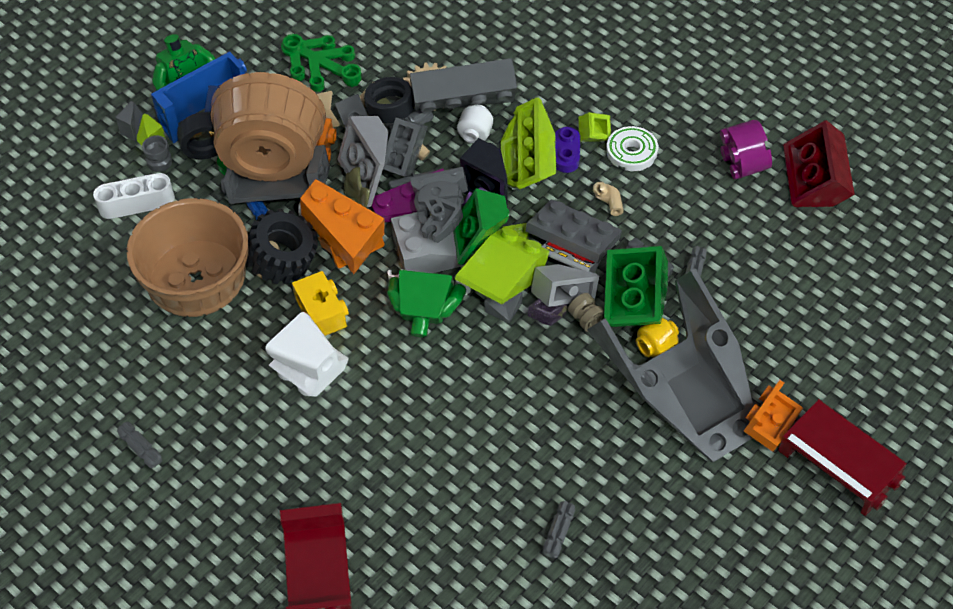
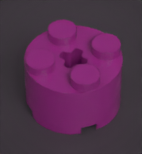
M749 120L720 130L721 140L724 146L720 147L721 155L724 161H730V172L734 180L765 171L772 167L771 150H766L765 141H768L758 120Z

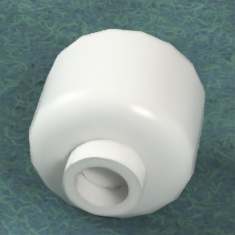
M482 105L468 106L460 116L457 131L469 143H474L478 138L485 141L493 125V116Z

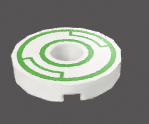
M635 126L620 128L609 136L606 146L607 157L616 167H625L627 171H641L650 167L654 163L655 158H657V139L644 128ZM636 147L638 150L632 152L628 151L626 148Z

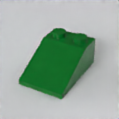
M662 246L607 250L604 319L606 318L610 327L661 324L668 287V260Z

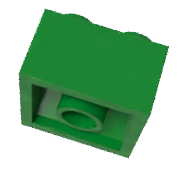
M477 188L462 208L463 218L453 231L458 264L464 265L488 237L507 222L509 209L507 208L505 196Z

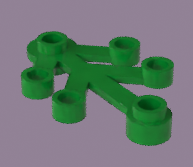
M289 34L284 37L281 49L285 55L290 56L292 65L290 68L291 78L298 81L305 79V69L301 66L300 56L308 59L311 73L309 83L310 88L314 92H320L325 88L324 78L321 76L319 66L342 77V81L349 87L357 86L362 80L361 68L358 65L348 64L343 67L330 60L341 57L345 62L352 61L355 58L353 46L344 45L341 48H335V38L331 35L303 40L298 34ZM318 47H321V48H322V50H320V51H312V50H310V49H312V48H318Z

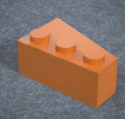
M317 179L314 180L300 198L301 215L307 222L311 223L318 235L330 244L333 252L340 256L349 266V270L355 274L384 236V218Z

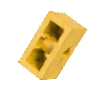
M323 271L292 282L298 306L302 312H305L312 318L324 336L347 327L345 318L346 315H349L347 306L343 299L338 300L336 296L338 292L333 280H327Z

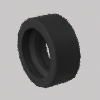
M384 77L371 83L365 90L364 100L368 115L378 116L382 123H394L395 118H406L414 110L412 88L402 78ZM388 96L402 97L397 102L391 104L377 103V101Z
M210 112L190 115L181 121L177 128L180 148L189 158L203 160L218 156L214 146L215 136L202 141L190 140L197 133L205 131L214 132Z

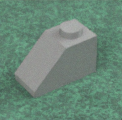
M559 264L535 267L531 292L548 307L570 304L577 296L583 293H589L595 299L599 275Z

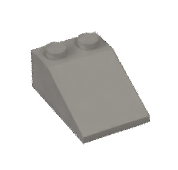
M350 116L338 155V161L346 174L355 167H360L362 187L370 189L367 207H371L385 164L388 130L378 116Z
M417 212L391 218L392 236L403 270L436 273L464 266L457 262L453 232L439 243H436L432 237L436 231L430 232L427 239L423 237L421 231L423 225L418 219Z

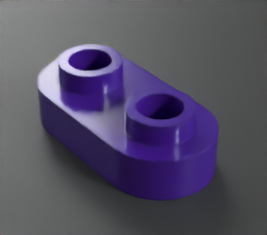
M562 127L555 132L556 169L563 173H570L575 171L580 164V134L572 127Z

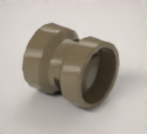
M589 293L580 294L568 307V312L575 319L580 320V325L586 332H588L587 329L604 319L605 310L601 306L595 305V299Z

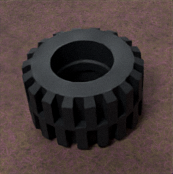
M277 209L276 213L273 210H269L265 215H259L257 220L253 222L248 234L249 249L246 261L248 267L253 266L252 272L255 275H262L261 279L265 281L271 279L274 284H278L279 281H282L283 284H290L291 279L295 282L301 276H304L318 247V241H316L317 234L316 231H311L313 228L311 223H305V218L301 215L299 217L295 216L293 211L289 210L288 213H285L284 209ZM269 241L280 242L289 247L291 251L278 250Z

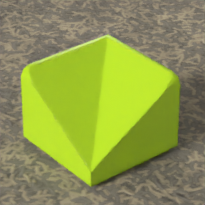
M587 113L578 117L580 141H608L611 135L610 115Z
M144 114L139 126L137 142L142 145L145 139L151 136H162L165 138L162 125L148 114Z

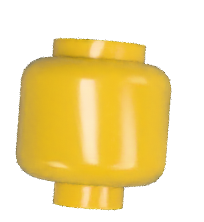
M662 318L661 324L641 326L637 332L636 339L638 349L646 357L654 358L678 344V327L673 321H667L665 318Z

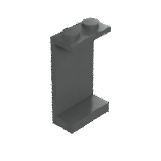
M325 145L316 146L309 165L300 174L286 180H253L241 176L227 167L225 177L221 180L222 191L224 194H227L229 204L301 198L315 179L326 184L330 170Z

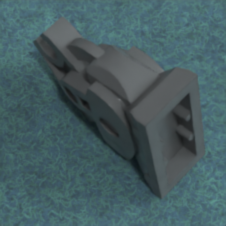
M463 167L410 178L415 194L414 204L418 219L423 225L421 231L424 238L427 239L430 232L436 231L432 237L434 242L439 243L451 234L463 218L461 207L462 203H464L462 193L468 191Z

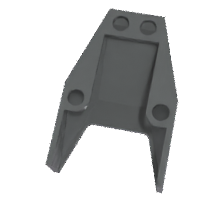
M695 268L675 280L686 331L685 340L642 365H636L626 355L606 318L587 329V331L643 400L712 463L752 439L744 430L750 422L746 419V416L753 408V401L739 343Z

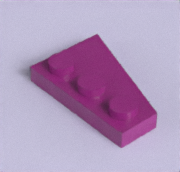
M442 168V169L437 170V171H435V172L444 171V169ZM411 181L374 196L372 203L374 212L383 217L384 222H391V218L417 212Z

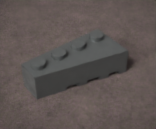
M512 58L410 73L414 109L421 110V112H430L436 108H456L460 106L514 102L517 91Z

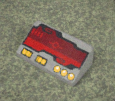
M548 241L542 246L550 251L548 257L576 269L595 273L600 261L595 263Z

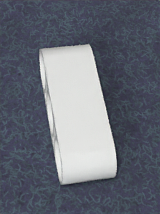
M163 173L98 186L93 194L100 215L106 219L152 211L175 200L171 181Z

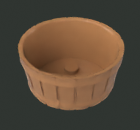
M267 72L238 75L220 85L212 97L211 120L215 136L214 146L223 164L241 176L259 181L289 179L300 174L313 158L314 149L323 133L326 121L324 104L312 89L288 76L275 73L269 74Z
M197 198L176 200L154 209L135 226L127 244L128 264L139 284L146 289L150 298L162 309L185 317L208 315L228 305L236 297L243 285L249 249L247 230L241 218L235 212L233 213V210L221 203ZM200 271L203 279L191 282L192 278L189 275Z

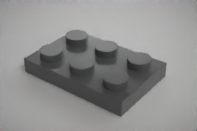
M552 199L527 222L526 232L595 263H598L607 254V250H610L617 243L622 233L621 229L614 227L608 222L600 221L585 212L577 211L560 201Z

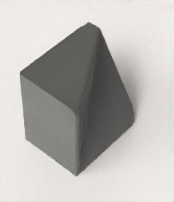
M133 101L129 102L115 118L120 134L136 141L143 113Z
M522 291L503 304L487 297L485 300V312L510 323L523 303Z

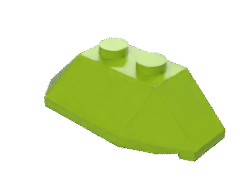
M539 97L516 107L513 113L515 116L508 124L501 140V154L508 178V185L517 189L525 188L556 174L555 132Z

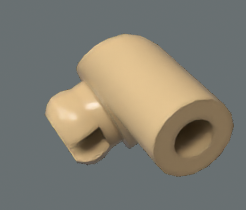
M597 182L593 186L595 196L609 204L611 215L619 216L624 212L620 192L617 188L604 182Z

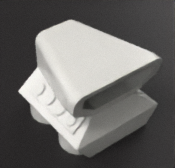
M305 312L297 315L266 345L267 354L274 359L269 366L277 371L281 379L296 385L298 391L305 396H318L344 371L349 359L330 344L312 318Z

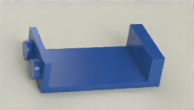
M228 52L151 93L158 122L162 125L164 133L173 143L179 141L177 136L178 123L188 116L205 109L209 85H221L225 81L247 72V68L240 58L236 59L231 52Z

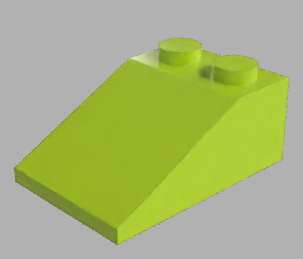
M503 227L488 237L456 274L455 280L503 304L532 285L535 267L545 266L550 251L543 248L537 241L528 240L518 235L517 231Z

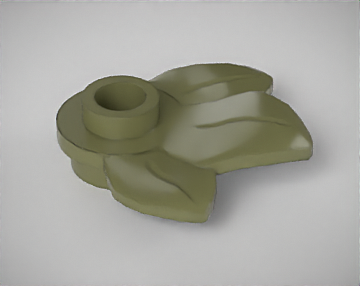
M355 167L345 176V195L367 208L370 189L362 187L360 167Z

